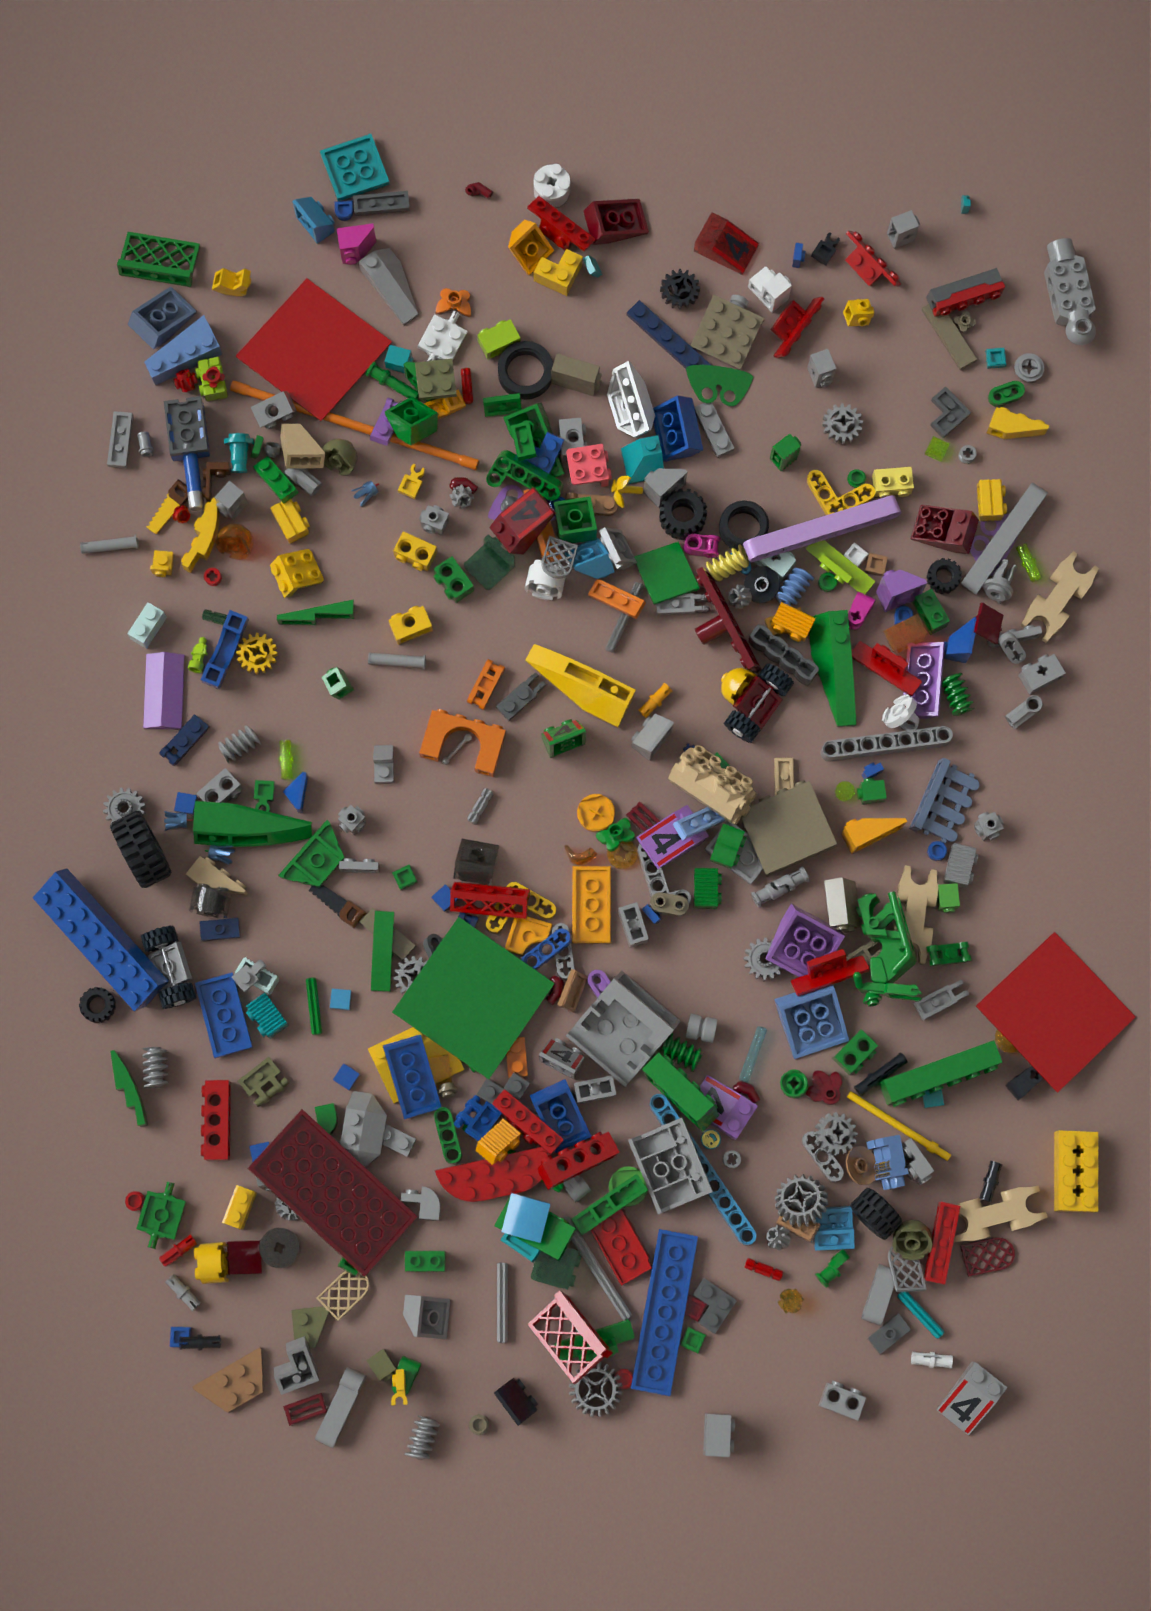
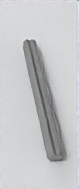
M569 1216L563 1218L570 1223L569 1225L575 1227ZM576 1228L571 1239L621 1318L623 1320L628 1319L632 1316V1313Z

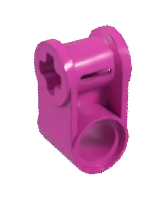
M690 534L685 540L684 551L688 555L718 558V542L721 541V538L715 535ZM693 541L697 543L698 546L696 548H692L689 546L688 543Z
M858 591L848 612L850 629L857 630L862 626L876 599Z

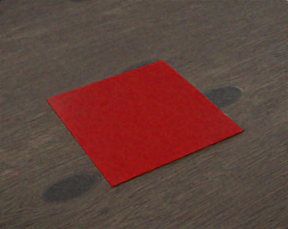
M306 278L235 357L281 392L288 391L293 401L322 421L368 370L370 365L387 349L392 341Z
M1055 932L976 1005L981 1013L1057 1093L1135 1018V1015Z

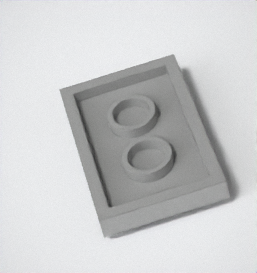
M726 821L725 823L726 825L740 829L738 826L730 823L729 821ZM721 829L705 848V851L711 856ZM745 832L743 836L747 837L744 847H739L737 852L740 855L737 866L733 865L730 870L751 885L763 870V867L749 835Z

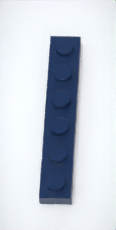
M640 300L627 311L626 315L685 369L692 365H711Z

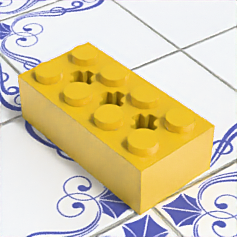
M1062 1130L1054 1132V1211L1098 1212V1132ZM1076 1147L1080 1151V1154H1078L1077 1157L1076 1153L1073 1154V1149H1076ZM1076 1167L1080 1171V1174L1077 1176L1076 1173H1073V1169H1076ZM1076 1187L1080 1191V1194H1077V1196L1076 1193H1073V1189Z

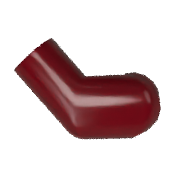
M455 477L449 484L452 490L461 484L464 488L469 486L472 494L478 489V486L466 477Z
M558 976L550 978L554 982L552 986L553 991L546 1000L552 1006L561 997L564 989L563 980Z
M739 1081L733 1086V1090L737 1093L747 1094L751 1102L756 1103L761 1100L752 1084Z

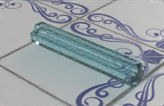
M758 1026L739 1076V1080L748 1083L767 1033V1029Z

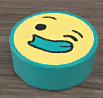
M706 1130L701 1136V1143L706 1149H715L720 1144L721 1137L716 1130Z

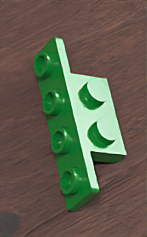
M629 1319L596 1329V1332L613 1352L609 1357L619 1352L617 1344L635 1338ZM575 1336L574 1346L583 1347L584 1338L582 1336ZM570 1338L562 1340L561 1346H570ZM560 1349V1359L568 1360L569 1349ZM573 1350V1358L579 1357V1361H581L582 1350ZM587 1350L586 1361H592L597 1356L593 1350Z

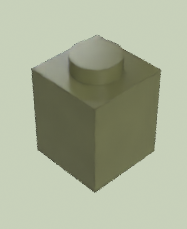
M382 1349L366 1360L379 1381L382 1379L388 1381L392 1378V1374H395L394 1371L397 1370L385 1349Z

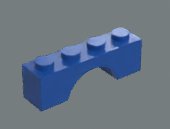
M229 610L218 644L200 679L202 683L220 690L249 619L247 616Z

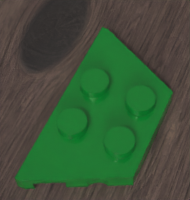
M328 820L324 822L278 875L280 878L320 888L339 866V861L345 859Z

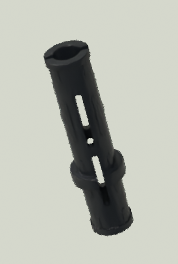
M900 1052L874 1073H869L867 1078L854 1086V1089L862 1097L863 1094L873 1087H878L881 1081L893 1074L904 1064H907L908 1060Z

